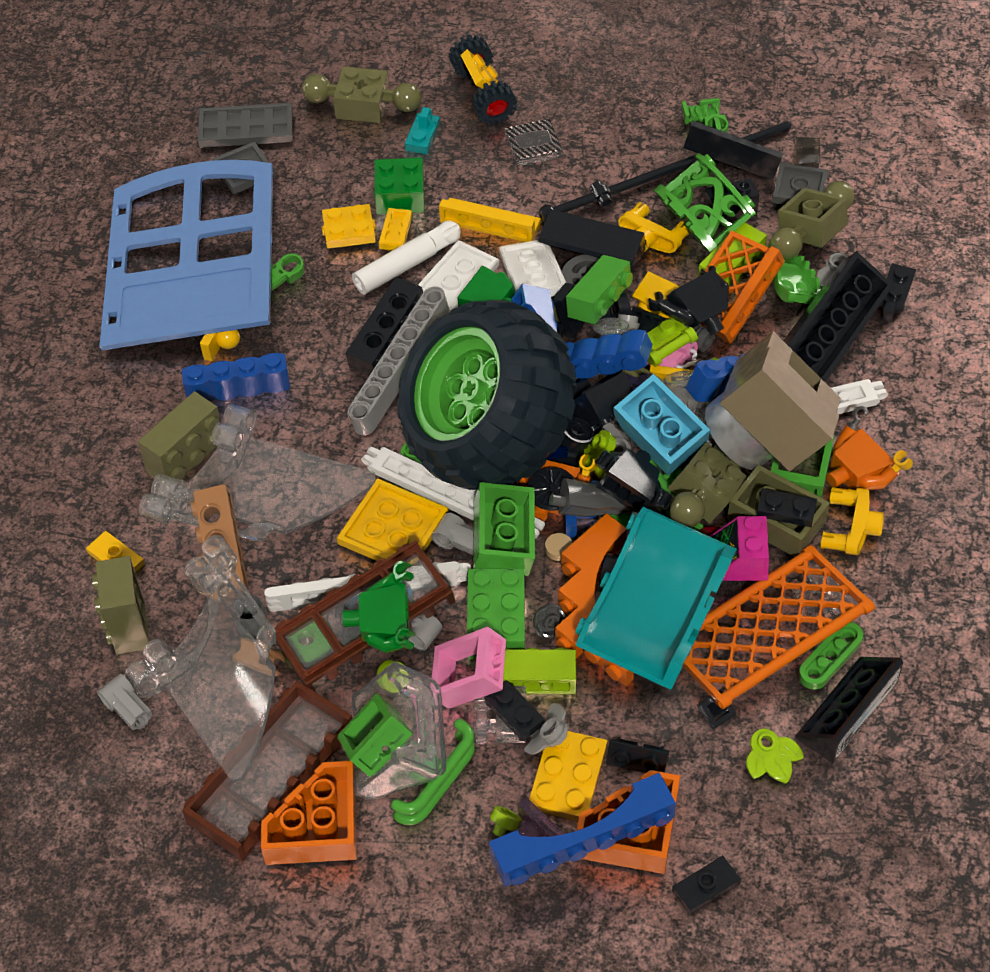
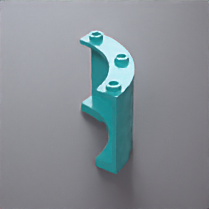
M642 507L638 515L632 514L626 529L630 533L612 572H606L601 581L600 587L603 590L587 619L582 617L576 628L575 633L579 637L575 646L672 690L686 657L689 655L714 602L715 597L710 596L711 592L717 593L737 549Z

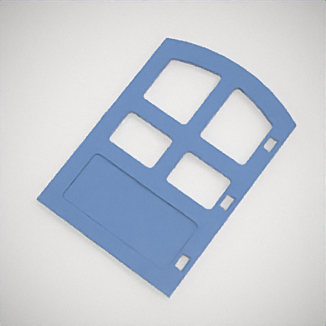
M252 160L197 162L154 172L114 189L99 346L101 351L270 324L273 205L272 163ZM219 178L254 180L253 211L249 214L200 221L202 182L205 179ZM184 183L182 222L179 225L130 232L133 200L154 191ZM119 209H126V214L119 215ZM252 231V252L250 254L198 262L199 241L202 238ZM181 242L180 260L177 266L126 273L128 252L130 250ZM122 261L121 267L114 268V263ZM117 316L116 323L109 324L110 317Z

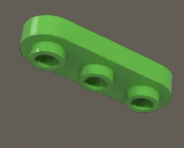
M851 622L826 638L802 663L799 671L801 684L812 690L824 687L861 646L863 640L861 627ZM843 638H849L852 641L847 642ZM831 656L835 660H828L826 657ZM815 675L817 679L810 678L809 676Z

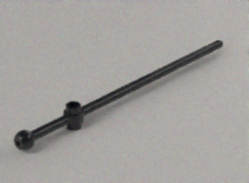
M786 121L742 138L755 143L790 130L792 124ZM693 155L609 187L601 181H595L589 187L590 194L555 207L551 205L542 206L538 211L539 218L545 223L550 209L566 213L593 202L600 205L601 208H606L613 202L612 195L688 168L697 159Z

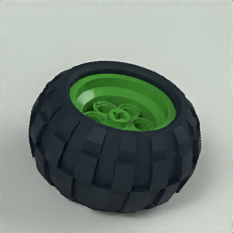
M504 300L472 301L452 309L448 315L445 314L443 317L437 318L427 327L422 337L414 344L404 370H402L399 382L398 419H400L403 426L402 434L411 453L436 478L468 490H477L480 482L514 486L515 482L520 481L522 478H529L545 465L547 457L557 451L565 437L564 432L569 421L572 420L575 408V401L573 400V392L576 389L575 368L569 361L570 356L567 352L569 349L562 337L539 314L516 303Z

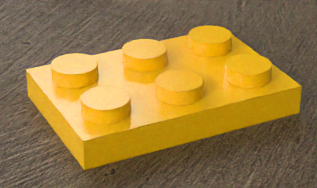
M567 731V737L560 745L546 747L543 750L530 794L528 810L578 821L579 815L591 807L608 740Z

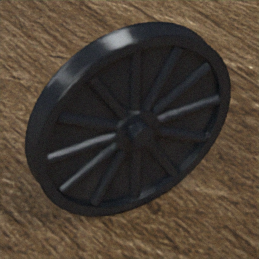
M543 468L531 476L527 487L534 488L535 505L537 507L555 511L559 510V506L549 504L550 495H559L563 478L575 480L574 477L561 468Z

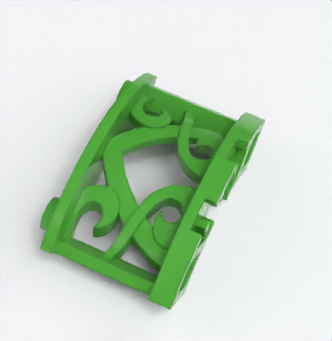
M698 153L695 155L697 160L665 187L660 184L653 191L677 218L684 217L688 221L685 224L687 229L706 251L711 252L728 236L731 230L735 231L756 214L752 209L755 207V204L747 195L742 196L729 180L715 167V162L708 154L703 156ZM713 186L715 189L713 209L702 204L688 208L694 196L692 188ZM724 188L729 192L730 195L724 196ZM731 205H737L744 214L733 223H730L722 217V213L730 217L735 216L730 207ZM700 213L704 214L702 219H697ZM720 223L726 227L725 230L712 239Z

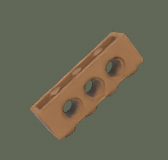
M226 484L193 491L195 501L191 502V509L194 518L198 517L199 527H196L195 531L198 542L203 544L204 552L200 553V559L203 569H207L209 579H205L207 594L209 596L212 595L217 603L250 595L230 490ZM220 514L216 522H208L211 515ZM217 540H225L224 545L221 548H213V545ZM230 565L229 571L226 574L218 575V570L221 566Z

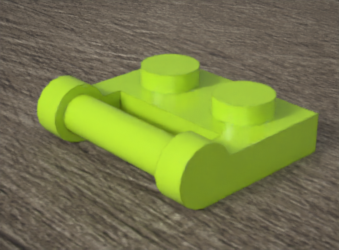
M672 317L663 321L659 326L647 333L653 344L647 362L654 367L658 366L665 357L687 343L692 344L697 341V333L692 327L688 328Z

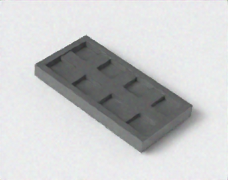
M292 103L199 108V148L247 145L254 141L256 144L293 142Z

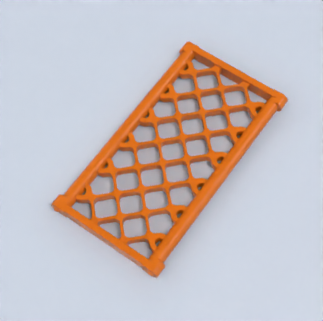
M808 545L801 550L802 553L769 573L768 580H758L708 613L700 631L704 629L707 632H712L713 639L711 642H698L695 640L683 667L713 697L715 703L722 710L731 705L732 700L861 615H867L876 609L874 603L825 559L813 545ZM813 560L822 569L809 568L808 562ZM795 571L796 573L803 574L804 579L802 583L786 582V576ZM810 574L823 575L824 581L820 585L806 583L807 576ZM830 576L840 586L827 585V578ZM771 585L782 589L781 596L778 598L764 597L763 591ZM787 589H799L802 591L799 599L784 598V593ZM807 590L822 592L821 599L817 601L805 600L804 595ZM828 591L841 592L842 599L839 602L825 601V593ZM848 593L858 604L854 605L845 602V595ZM750 600L751 602L759 603V608L755 613L742 612L741 605ZM766 603L778 604L779 610L776 614L762 613V606ZM784 605L799 606V613L797 615H783L782 607ZM805 606L820 608L819 615L816 617L803 616L802 609ZM826 607L839 608L841 615L832 620L823 617L822 612ZM727 614L729 617L736 618V624L734 627L718 626V620ZM742 618L756 619V626L753 629L739 628V622ZM763 619L777 621L774 630L759 629V623ZM780 622H797L796 630L793 632L780 631ZM803 622L818 624V630L811 635L799 631L800 624ZM731 633L733 634V641L730 644L717 643V634ZM740 634L754 636L751 645L736 644V639ZM759 636L774 637V642L770 647L757 646V638ZM780 637L794 638L795 645L786 650L777 647V640ZM696 648L711 649L710 656L707 659L693 658V652ZM717 649L731 651L728 660L713 659V654ZM736 651L751 652V657L748 662L734 661V653ZM757 652L771 653L772 661L763 666L761 663L754 662V655ZM693 664L707 665L706 674L703 675ZM713 666L728 667L725 677L710 676V671ZM734 667L749 669V676L741 681L730 677L731 670ZM711 683H724L726 691L720 693Z

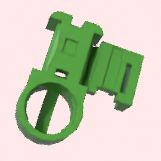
M719 98L700 100V105L687 106L686 102L682 101L681 111L685 124H691L692 121L703 122L704 120L705 125L710 127L716 126V129L728 133V121L725 114L720 115Z
M293 253L286 254L275 263V267L273 264L271 265V298H273L272 291L285 281L292 284L304 275L305 269L301 256ZM288 263H298L290 272L283 269Z

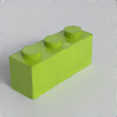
M743 223L734 231L766 246L767 234L747 223ZM725 239L699 264L698 277L700 276L701 269L706 270ZM736 240L729 247L730 254L744 250L743 244ZM760 251L749 254L751 264L757 259H762L765 254ZM742 256L732 259L733 268L746 266V257ZM728 261L720 263L716 267L717 274L730 271ZM740 273V274L735 275L736 281H738V278H739L743 273ZM732 276L724 279L729 284V287L734 286Z
M506 648L503 682L507 680L520 694H576V650H568L566 648H556L554 650H539L538 648L511 650Z

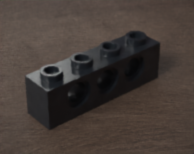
M398 277L394 278L345 354L349 368L370 376L423 294L421 286Z

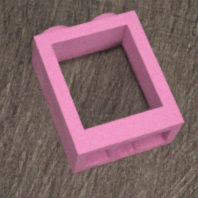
M485 627L435 646L430 697L450 709L503 690L506 639L491 628ZM477 654L475 674L455 681L456 661Z

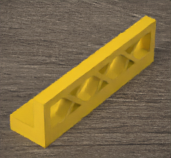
M450 197L448 200L442 199L439 204L440 223L450 220L456 222L462 228L523 242L533 241L541 224V218Z

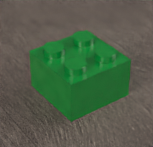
M423 158L375 159L374 195L377 214H387L388 208L412 210V213H425Z

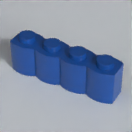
M630 330L623 335L608 334L599 339L585 338L576 343L565 342L569 349L567 351L570 356L569 361L575 368V376L581 379L594 377L598 373L610 375L621 370L634 371L642 369L647 365L653 345L645 330Z
M271 353L260 358L244 357L234 362L218 361L208 366L192 365L182 369L186 398L195 391L208 401L213 399L226 401L238 396L253 397L264 392L279 393L290 388L285 354Z
M744 354L739 357L725 356L718 361L710 359L698 362L686 386L694 400L709 402L725 391L736 360Z

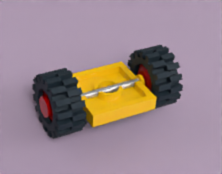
M467 35V39L461 37V42H454L455 47L450 48L449 60L457 75H460L461 78L466 76L467 79L472 77L475 85L479 87L477 89L478 93H474V99H472V106L479 120L483 121L486 125L488 123L495 125V121L501 124L502 119L507 121L509 119L508 115L512 116L514 114L513 110L517 109V100L510 86L506 82L503 83L496 79L498 73L489 65L493 63V54L486 40L482 36L479 38L478 35H474L473 38L471 35Z

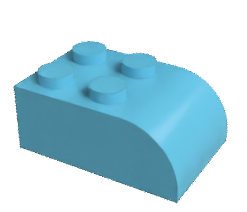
M654 374L620 401L613 409L614 415L625 433L643 451L648 452L651 459L668 476L698 451L705 442H708L710 429Z

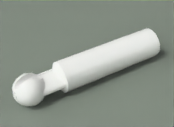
M450 220L442 222L433 230L422 233L352 273L353 283L361 294H368L434 256L437 251L456 243L461 235L459 225Z

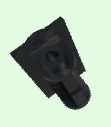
M617 737V739L611 738L609 740L606 765L647 773L650 770L665 773L670 751L664 750V746L657 747L644 744L642 747L638 746V742L621 739V737Z

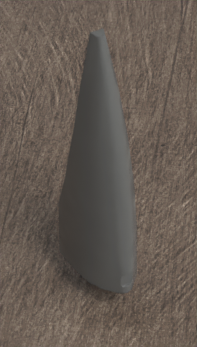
M567 478L562 480L559 495L551 494L549 498V504L559 506V514L589 517L605 515L606 513L608 515H632L633 512L607 493L598 489L596 485ZM650 505L646 507L649 510H652L658 514L665 516L663 512L655 509Z

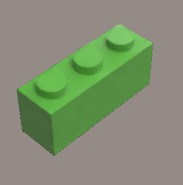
M602 255L566 296L568 317L596 324L607 313L611 305L619 299L623 291L631 285L633 274L630 269V261Z

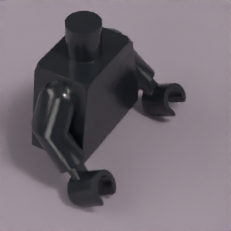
M709 266L708 272L701 269L699 277L673 290L666 296L667 299H664L661 292L655 293L657 301L651 298L648 299L649 308L652 311H662L692 328L704 323L712 336L724 329L718 315L728 309L729 284L716 273L715 266Z
M604 450L595 461L601 470L606 471V474L596 487L633 512L639 513L642 507L646 508L650 503L659 507L662 506L667 510L674 499L671 493L661 488L660 481L658 480L660 471L650 463L651 456L646 451L640 450L635 453L632 450H626L623 455H620L618 453L610 454Z

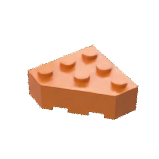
M351 761L323 762L314 770L312 777L304 784L296 787L273 814L270 812L261 821V851L265 865L357 860L356 775L354 764Z
M650 770L640 776V780L660 773L677 805L680 775ZM632 785L622 787L606 797L603 803L593 809L589 808L579 815L576 831L595 824L614 812L630 796ZM674 818L664 826L657 827L655 825L645 829L637 837H625L618 840L608 849L591 851L582 859L665 874Z

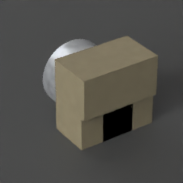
M772 331L736 360L725 391L707 405L705 419L707 427L710 429V433L717 445L738 465L754 470L758 464L762 466L775 457L790 472L833 439L839 417L837 410L841 398Z

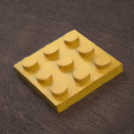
M377 478L338 535L337 544L376 561L383 558L387 559L395 554L399 547L407 543L411 544L415 540H417L421 549L425 551L432 541V533L443 516L449 513L448 507ZM415 558L409 563L411 566H415L419 560Z

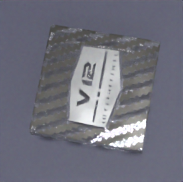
M550 119L505 128V135L517 166L563 156L562 147Z

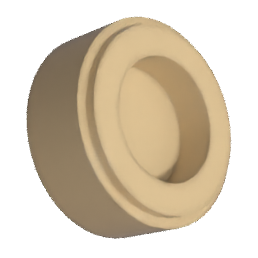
M563 533L550 535L545 542L546 555L554 561H561V553L573 543L571 538Z

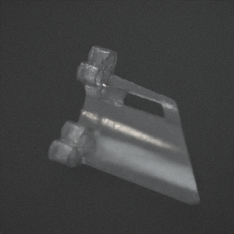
M213 535L208 537L202 544L201 551L204 555L189 560L183 571L197 592L207 596L206 603L195 624L177 648L169 646L163 639L150 641L143 649L145 660L132 663L127 668L125 676L141 698L152 697L167 689L230 781L237 782L245 779L265 730L276 666L269 658V651L271 646L276 643V631L235 573L237 554L222 536ZM245 606L261 625L256 640L240 621Z

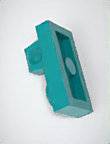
M422 107L421 113H417L405 141V151L428 154L440 125V116L432 115L431 108Z

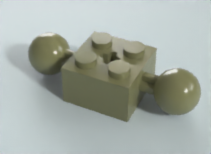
M343 66L338 84H330L329 80L321 74L309 75L302 84V93L311 103L319 104L326 101L329 96L333 97L335 118L343 120L381 123L387 102H393L398 110L408 113L416 110L422 100L419 88L409 82L401 83L394 90H391L389 87L388 71Z
M844 181L830 183L824 192L803 188L778 210L779 229L773 234L770 245L779 249L784 259H791L797 256L802 249L803 243L822 248L848 224L847 209L851 207L855 197L853 188Z
M705 442L668 487L676 495L669 507L671 518L687 527L697 525L702 519H705L710 524L727 506L748 476L739 469L742 466L731 460L717 443L713 448Z

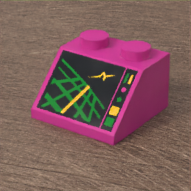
M738 516L710 535V537L737 549L723 581L768 580L769 551L766 516Z

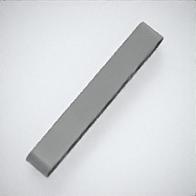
M434 286L423 292L349 406L348 415L357 434L368 435L376 429L399 393L402 370H404L414 344L422 337L431 323L445 314L448 315L450 310L442 288Z

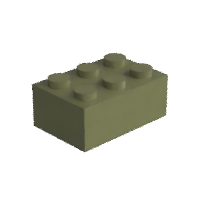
M194 391L138 440V445L147 474L170 489L176 482H180L185 474L195 465H199L204 457L213 449L218 448L225 439L218 407Z
M758 464L730 500L727 520L731 522L738 516H756L762 488L817 499L812 528L767 519L768 543L796 557L802 553V549L810 544L825 524L830 502Z
M130 556L95 562L96 573L92 574V582L98 597L94 598L96 613L100 615L101 626L105 630L108 645L113 644L116 655L150 649L145 601Z

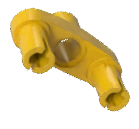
M638 202L633 209L626 211L619 218L618 224L620 227L645 233V251L652 248L666 253H673L681 246L682 240L691 233L683 221H680L674 229L668 230L645 219L644 217L649 214L650 210L646 204L642 206V202Z
M832 487L830 504L854 507V518L851 533L848 532V535L823 531L821 549L844 551L846 554L858 556L867 535L881 537L884 512L869 511V489L857 488L852 490Z

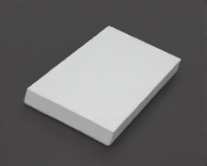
M458 240L418 286L422 287L423 292L434 286L442 288L451 311L458 307L457 297L480 267L483 265L494 272L499 266V259Z
M535 240L499 247L500 257L508 277L514 285L515 293L523 283L550 289L551 296H555L566 283L550 245Z

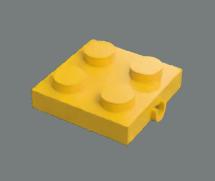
M370 204L322 210L324 222L322 233L326 237L327 249L376 243L374 234L376 225L375 219H372Z

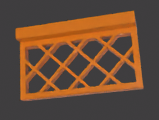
M731 230L705 272H708L709 266H715L716 268L720 263L726 261L729 263L730 271L718 275L723 279L732 276L734 286L729 287V294L735 292L737 298L733 303L728 304L727 310L722 312L723 319L721 322L724 329L716 333L723 341L732 344L785 262L779 249L772 246L768 248ZM734 240L743 244L744 250L730 254L729 247ZM758 251L765 254L761 261L751 264L749 254ZM745 256L747 265L734 269L732 259ZM749 271L750 278L748 281L737 285L735 275Z

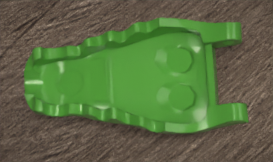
M797 255L791 259H784L785 262L773 279L776 293L784 302H798L810 305L820 291V280L815 277L816 271L809 269L810 261L805 260L802 255Z

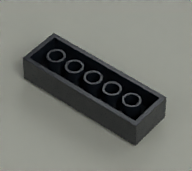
M857 251L838 265L783 341L825 382L888 294L893 284Z

